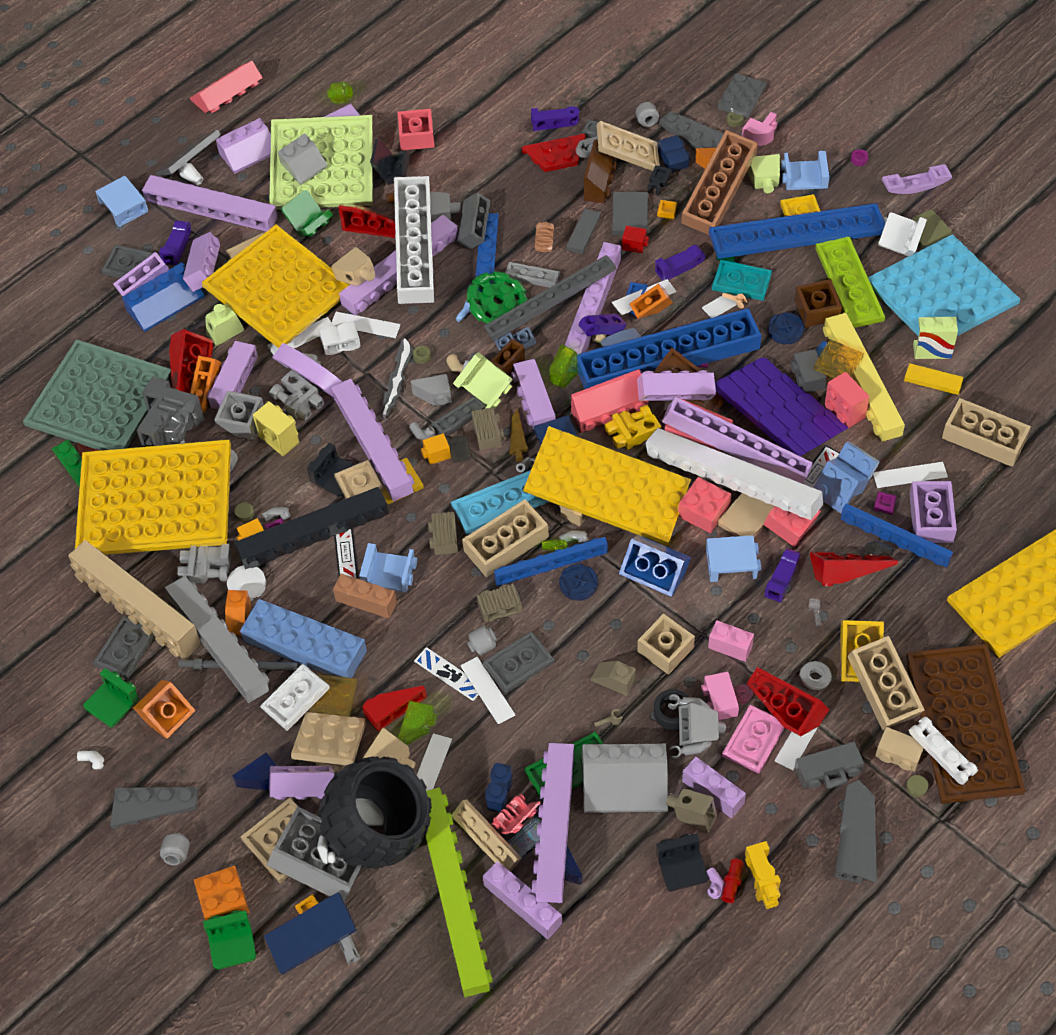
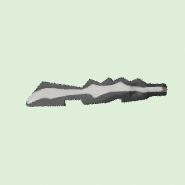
M405 338L402 339L395 358V362L398 363L395 371L390 374L388 391L384 394L383 410L381 413V417L384 419L388 418L389 412L396 406V400L400 397L399 392L402 391L401 384L406 380L402 373L413 356L414 349Z

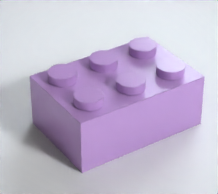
M912 481L909 496L913 534L933 543H953L957 529L951 481Z

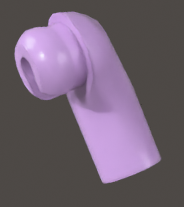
M712 867L706 871L711 881L707 892L711 898L717 899L723 893L725 882L716 869Z

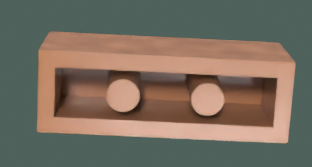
M342 573L333 588L337 602L388 619L397 604L395 591Z

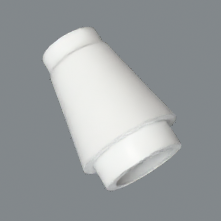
M187 162L179 168L178 172L182 178L197 186L203 182V177L191 163Z

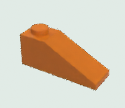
M198 356L190 393L198 396L202 412L205 413L209 405L207 394L214 385L215 377L221 371L222 362L213 358Z

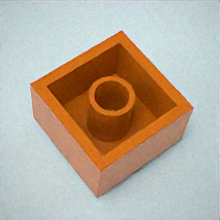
M235 866L194 879L205 920L212 916L222 917L230 915L231 912L237 910L246 911L247 914L250 913Z

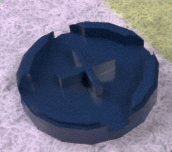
M784 312L780 315L776 314L770 319L768 333L772 340L784 345L793 344L802 338L804 325L801 318L797 315Z
M583 564L570 565L563 570L559 578L560 590L564 596L571 600H586L593 596L597 590V574L589 566L586 567Z

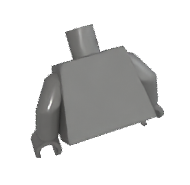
M675 694L669 697L670 700L677 701L676 704H668L670 709H676L679 706L680 745L683 746V748L672 746L669 749L678 750V755L671 756L672 759L678 758L681 754L686 756L702 753L711 746L712 741L718 740L719 734L725 733L726 724L718 722V712L711 709L702 699L689 697L680 699Z

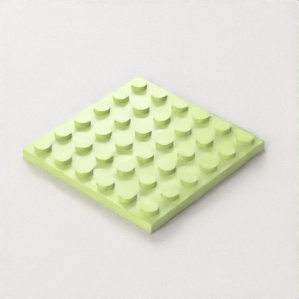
M372 115L271 120L269 204L276 206V210H281L303 190H307L319 208L339 207L342 204L373 205V167L370 163L373 152ZM305 133L316 145L328 167L300 185L281 165L278 151Z

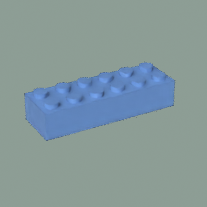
M261 599L257 601L240 630L243 641L247 644L301 665L304 664L306 667L347 683L351 681L367 652L364 639Z

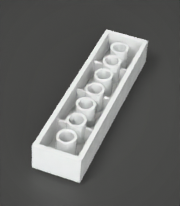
M429 176L394 177L398 304L433 303Z

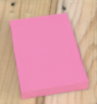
M749 705L724 749L722 757L760 774L785 728L775 716Z

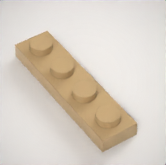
M462 800L451 816L495 863L498 861L507 870L512 872L521 860L519 854L468 800Z

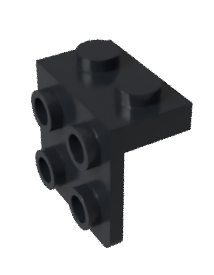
M380 138L375 139L370 159L371 166L388 185L394 183V177H406L410 153L406 150L392 154Z
M329 442L325 448L320 450L317 458L310 462L307 471L310 482L341 497L343 492L334 474L355 465L338 457L336 446Z
M687 833L673 840L669 838L664 839L656 844V856L666 888L670 892L708 881L706 868L699 850L700 839L698 833L693 835Z

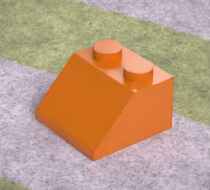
M161 680L133 707L149 726L166 739L196 711L170 681Z

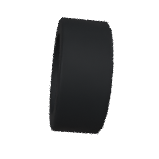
M668 689L661 692L654 702V717L657 723L669 730L679 729V718L664 716L661 712L662 705L668 701H676L669 699L674 694L680 699L689 697L686 693L677 689Z

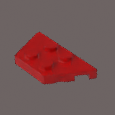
M585 133L522 146V153L524 155L528 154L531 157V161L539 165L544 172L578 166L580 156L576 154V147L580 141L585 140Z

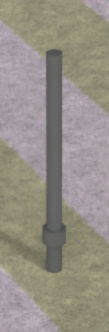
M195 658L194 660L179 659L178 662L179 667H190L195 670L221 668L215 660H204V658ZM256 661L261 670L298 669L297 662Z

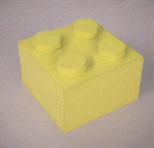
M267 402L253 414L258 436L282 456L299 444L294 418L284 414L278 405L274 406L271 402Z

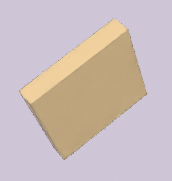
M369 460L334 474L346 499L375 487H379L381 493L384 492V487Z

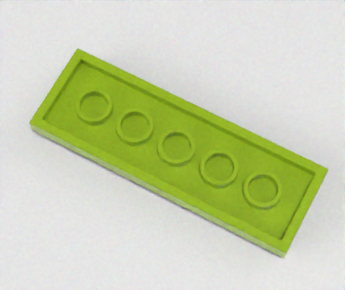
M850 236L816 244L815 249L828 279L832 281L842 306V312L848 315L853 327L857 328L883 322L885 315Z

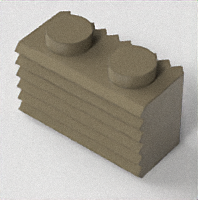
M493 407L472 411V420L479 450L501 446L504 434L502 428H498L500 424L499 414H495Z
M454 512L431 514L432 521H428L429 533L433 532V537L429 538L430 549H434L435 555L458 553Z
M514 584L511 586L503 585L493 591L486 590L477 595V602L484 623L522 612V603Z

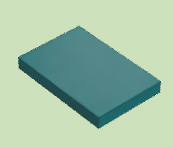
M720 260L712 290L733 295L743 294L747 298L764 301L772 270Z

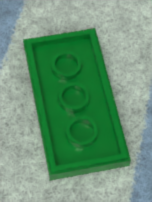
M596 731L572 743L574 744V763L571 790L583 784L582 746L603 744ZM544 758L524 768L525 774L539 797L541 787H545V781H542V770L547 769V764H544Z

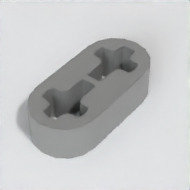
M598 136L580 141L576 147V154L582 158L589 157L594 139L598 140Z

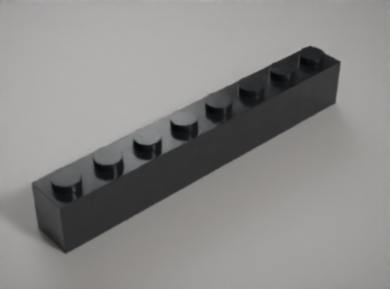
M375 487L235 542L237 552L245 570L255 568L259 564L273 561L277 557L291 554L295 550L309 547L313 543L327 540L339 533H345L354 527L363 526L375 519H381L389 514L387 503L379 487Z

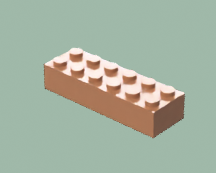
M725 131L682 213L681 224L709 235L710 227L719 226L756 155L757 142L730 131Z

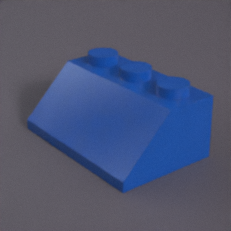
M637 535L630 540L619 574L672 597L685 575L691 557Z

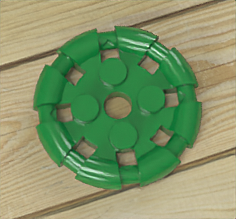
M493 271L490 274L487 272L482 273L468 287L467 303L470 305L469 310L479 322L482 321L488 324L529 300L526 297L527 291L517 279L514 280L509 277L510 275L499 271ZM493 299H500L502 304L495 303ZM485 313H489L490 315H492V317L489 318L485 315Z

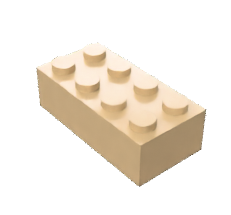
M959 398L945 425L942 439L1013 467L1028 438L1031 426Z
M524 499L463 538V549L487 578L494 573V570L507 565L549 537L548 524Z
M889 636L851 651L848 659L882 730L917 717L924 711Z

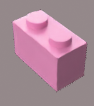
M716 620L709 636L708 648L746 662L753 646L754 634Z
M724 672L705 676L704 684L701 685L704 697L707 696L708 702L706 704L718 712V720L737 717L739 706L729 673Z

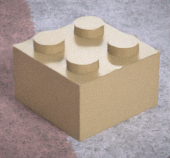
M662 614L638 640V653L669 675L694 648L695 636L668 616Z

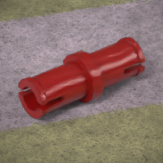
M731 859L728 875L724 878L725 886L721 896L722 901L726 903H734L737 887L741 884L740 876L744 866L742 860Z

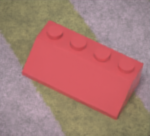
M250 61L191 96L190 99L204 113L208 111L213 113L220 109L218 105L222 103L226 105L231 102L234 95L240 96L246 92L245 88L249 86L253 88L258 85V80L262 76L253 61Z
M639 369L571 395L572 418L580 433L608 423L612 420V415L615 413L619 414L622 411H627L632 414L640 411L641 406L648 405V401H639L637 379L641 375Z

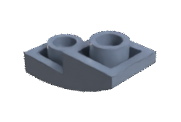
M529 327L514 335L509 332L495 340L499 351L511 339L524 345V349L537 343Z
M635 328L626 329L606 337L601 341V345L606 347L642 336Z

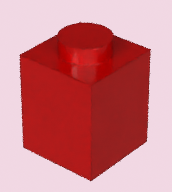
M626 226L622 237V250L643 254L644 247H648L649 237L646 236L647 229Z

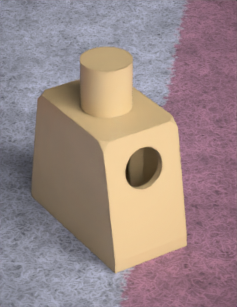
M357 247L353 248L331 266L336 280L354 286H359L365 280L372 281L375 277V270L371 259Z
M382 728L363 757H392L403 765L407 764L413 769L415 767V762L408 759L410 755L408 746L384 728Z

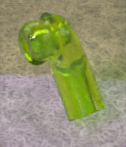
M562 539L542 541V550L555 551L568 548L567 542Z

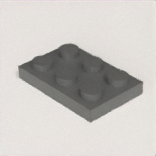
M735 74L718 103V109L734 112L737 115L741 114L749 118L766 88V82Z

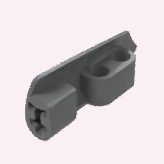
M857 780L847 785L839 832L840 842L835 877L855 883H862L863 879L876 883L875 796Z

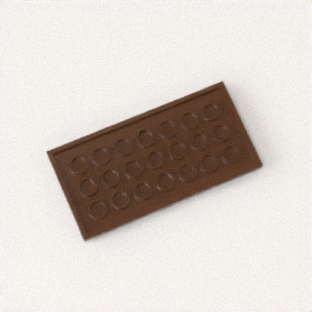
M987 644L907 653L906 658L913 687L924 708V711L920 714L921 719L923 717L929 718L932 725L969 762L975 764L978 769L975 775L969 776L968 781L961 785L930 755L941 804L1024 795L1025 787ZM960 766L957 767L959 771H963Z

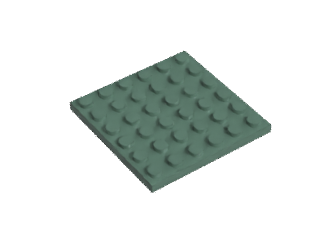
M76 339L25 417L23 423L27 427L100 451L127 449L136 435L138 427L148 414L142 391L152 377L169 381L171 369Z

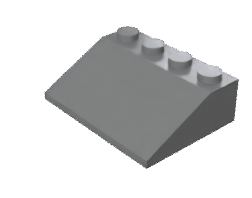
M594 744L582 746L584 813L668 812V806L666 805L668 798L666 744Z
M297 806L275 845L267 866L328 896L339 892L345 901L362 866H352L344 862V858L339 854H335L336 860L334 863H323L317 849L319 837L322 836L320 830L322 819Z

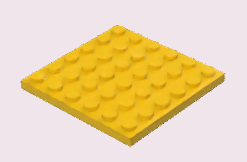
M274 225L202 281V287L223 304L230 307L234 313L278 348L282 343L289 344L340 302L339 293L351 285L336 280L331 267L278 225Z

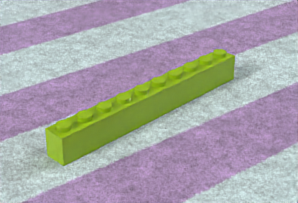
M440 787L427 790V795L431 798L432 809L429 814L431 817L430 825L425 836L464 997L490 991L489 983L493 981L490 969L485 970L484 963L488 961L485 949L480 950L479 942H483L480 929L475 930L474 922H478L475 909L470 910L469 903L473 902L470 889L465 890L464 883L468 882L465 870H460L459 866L463 861L460 850L456 851L455 844H458L456 832H451L450 825H453L451 813H446L445 807L449 806L446 794L442 795Z

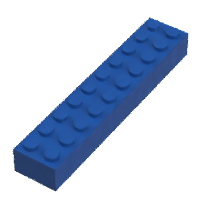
M749 308L577 354L576 369L584 389L638 369L641 374L646 371L654 372L671 348L675 349L695 366L758 350L761 345V333Z

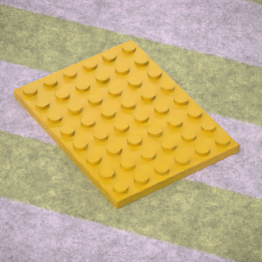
M230 440L82 452L75 549L85 540L104 555L227 544L231 459Z

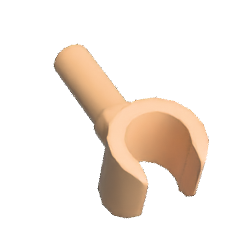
M727 293L722 294V297L735 301L739 308H744L742 302H747L743 294L736 296Z

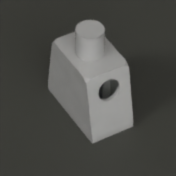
M430 192L431 223L441 215L451 220V213H461L460 202L450 203L449 193Z

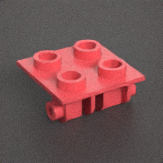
M523 795L515 796L509 802L510 805H506L507 810L502 809V812L493 819L492 826L497 830L501 829L498 832L499 834L516 833L523 827L522 822L526 818H531L537 812L536 807L540 802L526 804V799Z

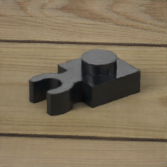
M655 165L649 178L648 193H651L652 189H656V196H659L661 193L660 187H666L672 170Z

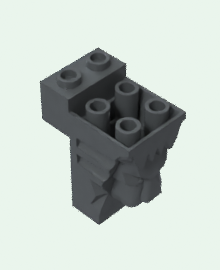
M152 377L142 391L148 414L137 429L142 447L180 444L184 440L187 430H191L193 425L197 426L205 420L198 396L179 391L175 388L172 389L169 381Z

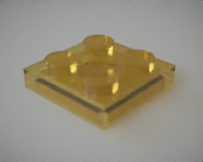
M830 339L814 364V370L832 378H836L844 372H847L852 377L863 359L864 353Z
M318 674L317 676L327 683L330 688L309 709L310 712L350 717L358 684L357 679Z

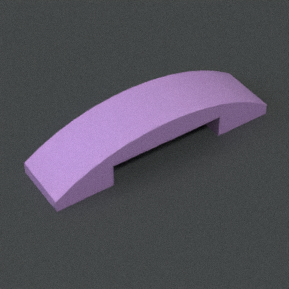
M945 164L929 167L928 172L900 178L899 174L882 177L888 192L896 194H911L929 190L952 179V175Z
M284 343L281 344L272 357L286 368H291L317 385L320 390L332 398L331 387L342 383L339 378L320 364Z

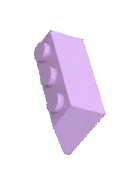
M260 118L216 139L219 154L234 174L271 155V134Z

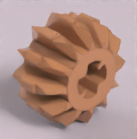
M539 222L537 224L535 236L536 251L550 252L552 250L553 224L548 222Z

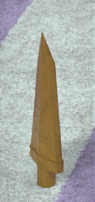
M517 408L512 416L510 455H516V461L521 462L523 461V453L528 451V446Z

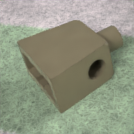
M683 789L679 796L670 793L667 798L666 805L675 808L678 820L709 833L717 817L713 797Z

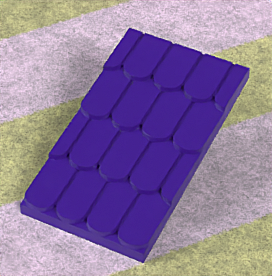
M759 358L715 382V389L718 394L782 448L800 457L848 429L829 409L826 410L809 393H805L791 378L781 373L766 358Z

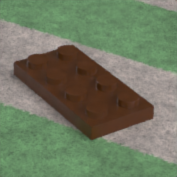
M671 348L654 370V373H661L663 371H671L672 373L689 371V373H696L702 370ZM716 392V395L710 400L686 401L716 413L726 399Z

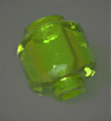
M345 81L334 82L327 90V95L334 104L348 103L353 97V89Z

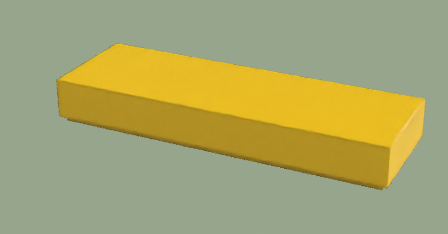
M909 363L904 381L959 395L964 377Z

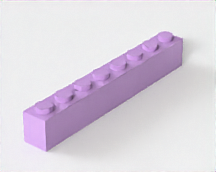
M150 175L142 189L145 201L266 232L274 226L278 218L276 206L153 175Z
M441 215L431 223L432 257L441 252L444 247L454 242L458 237L457 225L444 215ZM396 250L374 266L375 277L372 281L365 280L359 286L349 285L339 293L341 305L352 314L357 315L363 312L370 304L376 302L383 294L390 291L397 284Z
M604 242L598 259L607 255L617 269L621 260V246ZM617 270L586 288L563 348V364L576 367V355L587 352L592 336H586L578 326L579 322L587 315L601 314Z
M349 379L332 386L331 390L335 402L392 501L414 493L412 488L414 480L411 474L407 475L405 472L407 470L404 462L398 460L399 455L395 447L391 448V441L387 434H383L384 430L381 423L375 421V413L372 409H368L369 404L365 396L361 397L362 393L358 384L354 385L353 381Z
M677 397L668 406L662 422L747 463L799 483H803L806 480L813 463Z
M549 743L548 751H544V764H547V769L542 770V781H545V787H541L540 799H544L543 805H539V817L542 818V823L537 825V836H540V842H536L535 855H539L538 861H534V874H537V880H532V893H536V902L562 903L574 744Z

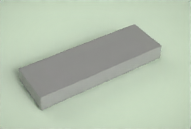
M513 262L508 263L505 272L510 275L509 277L514 280L517 279L519 282L549 288L557 284L560 277V271Z

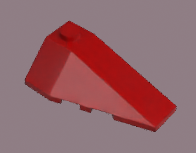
M339 205L342 231L396 238L394 219L364 206Z
M185 329L171 335L169 355L172 389L175 388L186 393L191 392L198 356L212 357V339Z
M810 552L815 579L821 582L823 586L841 584L898 564V560L891 556L864 555V558H862V556L854 555L853 553H847L846 557H843L842 555H836L835 552Z
M758 667L747 682L750 689L785 729L800 737L819 727L829 711V708L821 700Z

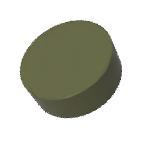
M734 112L728 113L727 124L732 127L741 126L743 124V115H737Z
M426 346L416 347L413 350L414 361L419 364L429 362L431 359L430 349Z
M243 502L235 507V516L239 521L247 522L253 518L254 509L250 503Z
M920 775L911 776L907 781V792L913 797L924 796L928 789L927 780Z

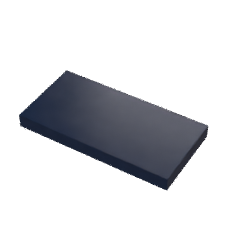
M337 892L266 934L264 938L279 972L284 975L358 930L341 894Z

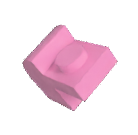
M770 112L763 123L750 118L742 129V137L757 142V146L769 144L774 139V131L777 127V114Z

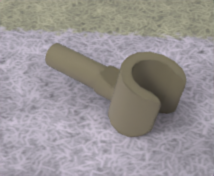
M614 709L611 716L594 722L595 727L606 723L620 724L623 716L619 718L615 716L619 715L621 710Z

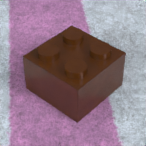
M831 279L796 286L794 300L805 328L825 324L826 318L841 314L842 306Z

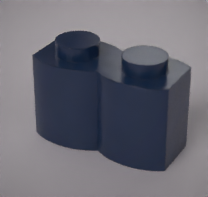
M678 135L658 140V152L666 168L671 169L673 172L689 167V161H691L690 154L684 149V142Z
M495 763L491 769V782L487 786L485 795L488 811L500 813L502 809H506L508 804L507 794L512 788L513 780L510 765Z

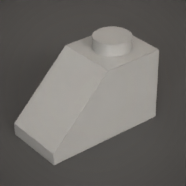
M447 374L411 380L413 395L432 405H444L452 402Z

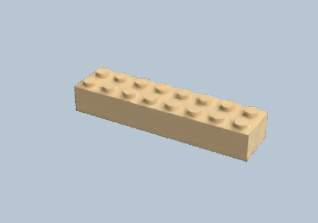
M83 541L68 555L71 561L70 566L75 570L76 573L74 575L80 582L83 583L85 581L94 593L99 592L107 603H113L116 610L121 614L125 613L128 615L129 620L135 625L138 623L142 624V630L149 636L153 633L156 641L163 647L166 645L175 657L179 656L182 659H187L202 645L194 624L89 542Z

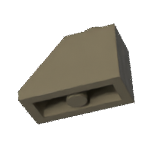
M619 661L601 662L593 673L591 681L627 696L636 680V669Z

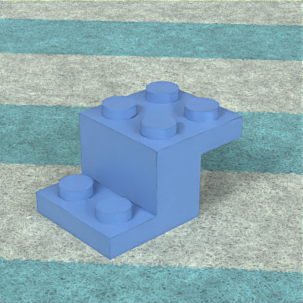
M848 441L837 458L827 461L813 488L822 491L823 502L842 513L844 505L849 504L853 496L863 493L880 461Z

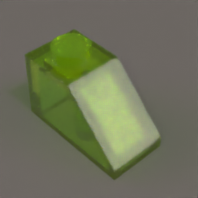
M564 344L560 345L549 369L550 380L553 384L565 389L578 374L577 352Z
M409 701L399 733V740L408 745L430 732L431 726H435L437 714H434L432 705Z

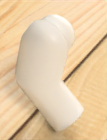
M78 751V761L92 762L93 769L103 768L104 758L98 752Z
M320 836L317 849L322 862L325 864L334 863L336 860L335 852H328L329 842L326 837Z

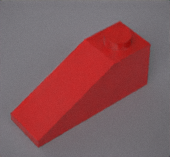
M424 686L378 694L376 697L368 699L362 706L364 716L379 732L382 728H385L426 699V689Z

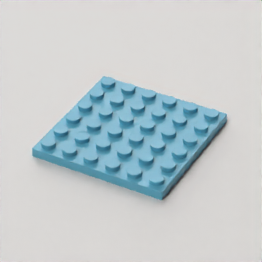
M953 234L868 277L873 291L918 337L920 332L919 317H956L957 336L1018 305L1020 302V298Z

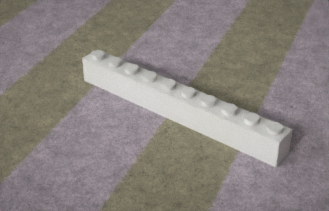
M657 428L646 441L647 454L654 459L661 460L669 465L696 474L699 477L709 479L717 484L744 493L749 497L764 501L767 504H772L800 517L812 520L823 506V495L820 490L660 428Z

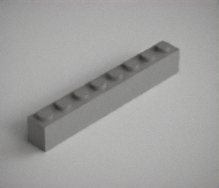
M184 576L166 586L165 590L169 601L183 617L195 625L200 641L245 700L250 703L269 692L267 684L269 679L265 672L258 670L257 662L253 658L250 659L248 657L246 648L243 645L240 646L235 634L227 630L228 627L223 619L219 620L214 607L208 606L206 597L197 592L198 589L193 581L190 582Z

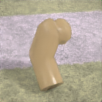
M455 354L449 355L446 359L452 372L461 373L464 364H460Z

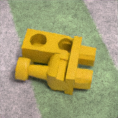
M647 404L641 406L640 411L632 414L627 411H622L619 414L615 413L612 415V420L605 424V431L608 435L618 433L617 436L612 437L616 449L626 446L629 450L633 446L648 440L657 428L662 429Z
M767 841L746 847L745 860L755 878L754 889H756L755 896L757 901L763 900L766 909H770L779 905L778 898H780L779 886L781 880L779 875L775 876V869L767 860L769 846Z

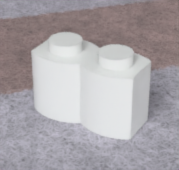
M345 322L337 327L328 326L319 331L325 355H334L360 347V340L354 322Z

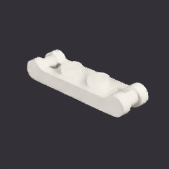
M923 717L919 720L917 726L914 725L909 729L911 736L959 784H965L969 776H973L978 772L975 764L969 762L932 725L929 718ZM924 730L928 734L927 737L923 734ZM960 766L963 771H959L957 767Z

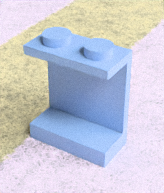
M826 151L818 152L817 161L789 162L788 153H784V160H781V171L784 170L782 182L786 183V190L828 188L829 171Z
M126 176L95 191L99 203H104L111 211L118 227L148 212L145 199Z
M753 535L707 539L706 553L710 582H718L719 573L752 571L753 579H757L758 571H761L760 559L756 558V554H759L758 543H754Z
M368 543L359 575L360 580L393 591L407 592L408 585L411 586L413 582L412 570L416 569L417 566L414 550H409L408 557L377 552L376 544Z

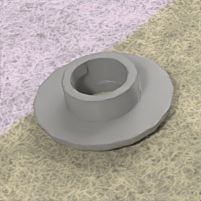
M818 661L808 662L803 665L799 675L804 686L813 690L824 689L830 684L832 678L828 666ZM818 673L821 678L817 680L812 679L810 674Z

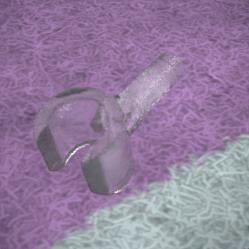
M810 598L808 610H815L816 626H821L819 614L820 600Z

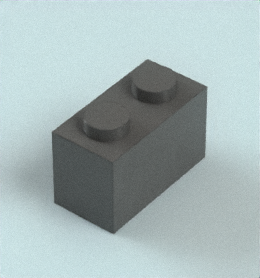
M816 350L795 353L793 362H791V369L793 373L796 372L797 385L805 393L825 389L826 375Z

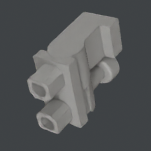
M291 370L281 379L282 386L276 384L269 392L273 399H280L285 404L286 411L292 414V417L296 420L300 417L306 421L312 414L309 409L311 406L320 409L324 405L323 399L318 394V389L294 370Z
M222 544L221 547L191 546L190 550H180V562L188 563V566L178 567V578L181 579L186 576L195 585L196 583L204 584L208 578L219 577L220 581H227L232 557L230 544Z

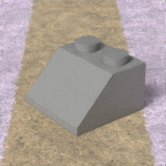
M305 133L278 151L281 165L300 185L328 167L316 145Z
M227 391L215 417V422L236 437L253 440L257 431L253 414L264 406L261 397Z

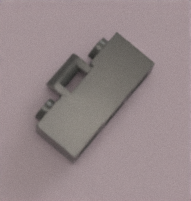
M479 192L463 201V216L460 220L457 242L468 249L482 244L485 239L490 200Z
M854 741L797 758L794 768L803 789L808 787L815 789L823 781L826 788L830 789L847 784L846 776L855 777L859 775L863 769L864 762Z

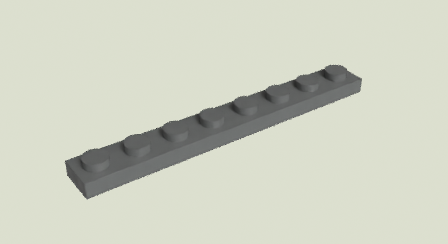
M607 255L603 256L484 326L485 331L495 341L617 270L615 264Z

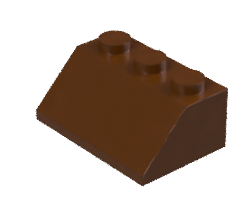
M595 139L584 175V201L604 204L606 197L610 195L609 184H613L614 174L612 173L613 171L616 172L617 161H614L613 156L600 152L598 140Z

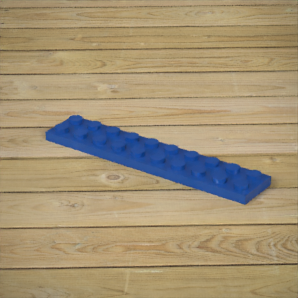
M877 203L710 227L708 233L717 259L815 245L849 236L850 239L882 235L885 222Z

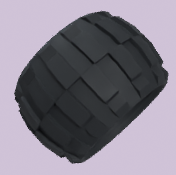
M371 756L346 765L332 777L325 788V795L320 801L318 817L322 819L320 823L322 836L328 840L330 844L328 847L332 852L342 856L344 862L352 866L361 865L362 868L378 869L395 865L419 847L430 825L431 817L429 814L432 809L431 798L428 797L426 792L427 786L422 779L417 777L413 768L407 764L399 763L397 759L392 757L379 758L378 756ZM356 799H366L378 806L385 819L384 834L374 831L363 821L356 806Z

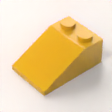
M841 621V681L859 682L848 659V655L855 649L884 638V622Z

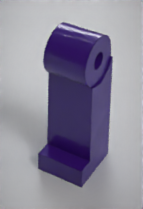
M574 106L547 111H538V108H531L533 131L569 127L579 122V109Z
M180 220L174 222L173 230L165 246L161 247L159 251L160 257L165 264L178 265L191 232L190 222ZM168 256H172L173 260H169Z
M692 245L687 250L665 260L662 258L655 260V272L662 281L669 280L701 264L705 260L706 255L698 245Z
M618 314L587 315L580 320L578 326L589 337L594 334H615L623 331L627 324Z
M788 548L785 549L772 578L765 587L764 597L782 602L797 569L801 553ZM771 591L776 592L780 595H774Z

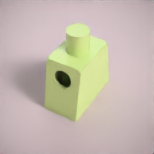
M779 154L754 157L747 170L754 188H763L765 193H771L774 191V187L779 186Z
M215 305L214 311L205 317L206 335L209 339L213 340L215 347L244 331L237 315L227 305Z

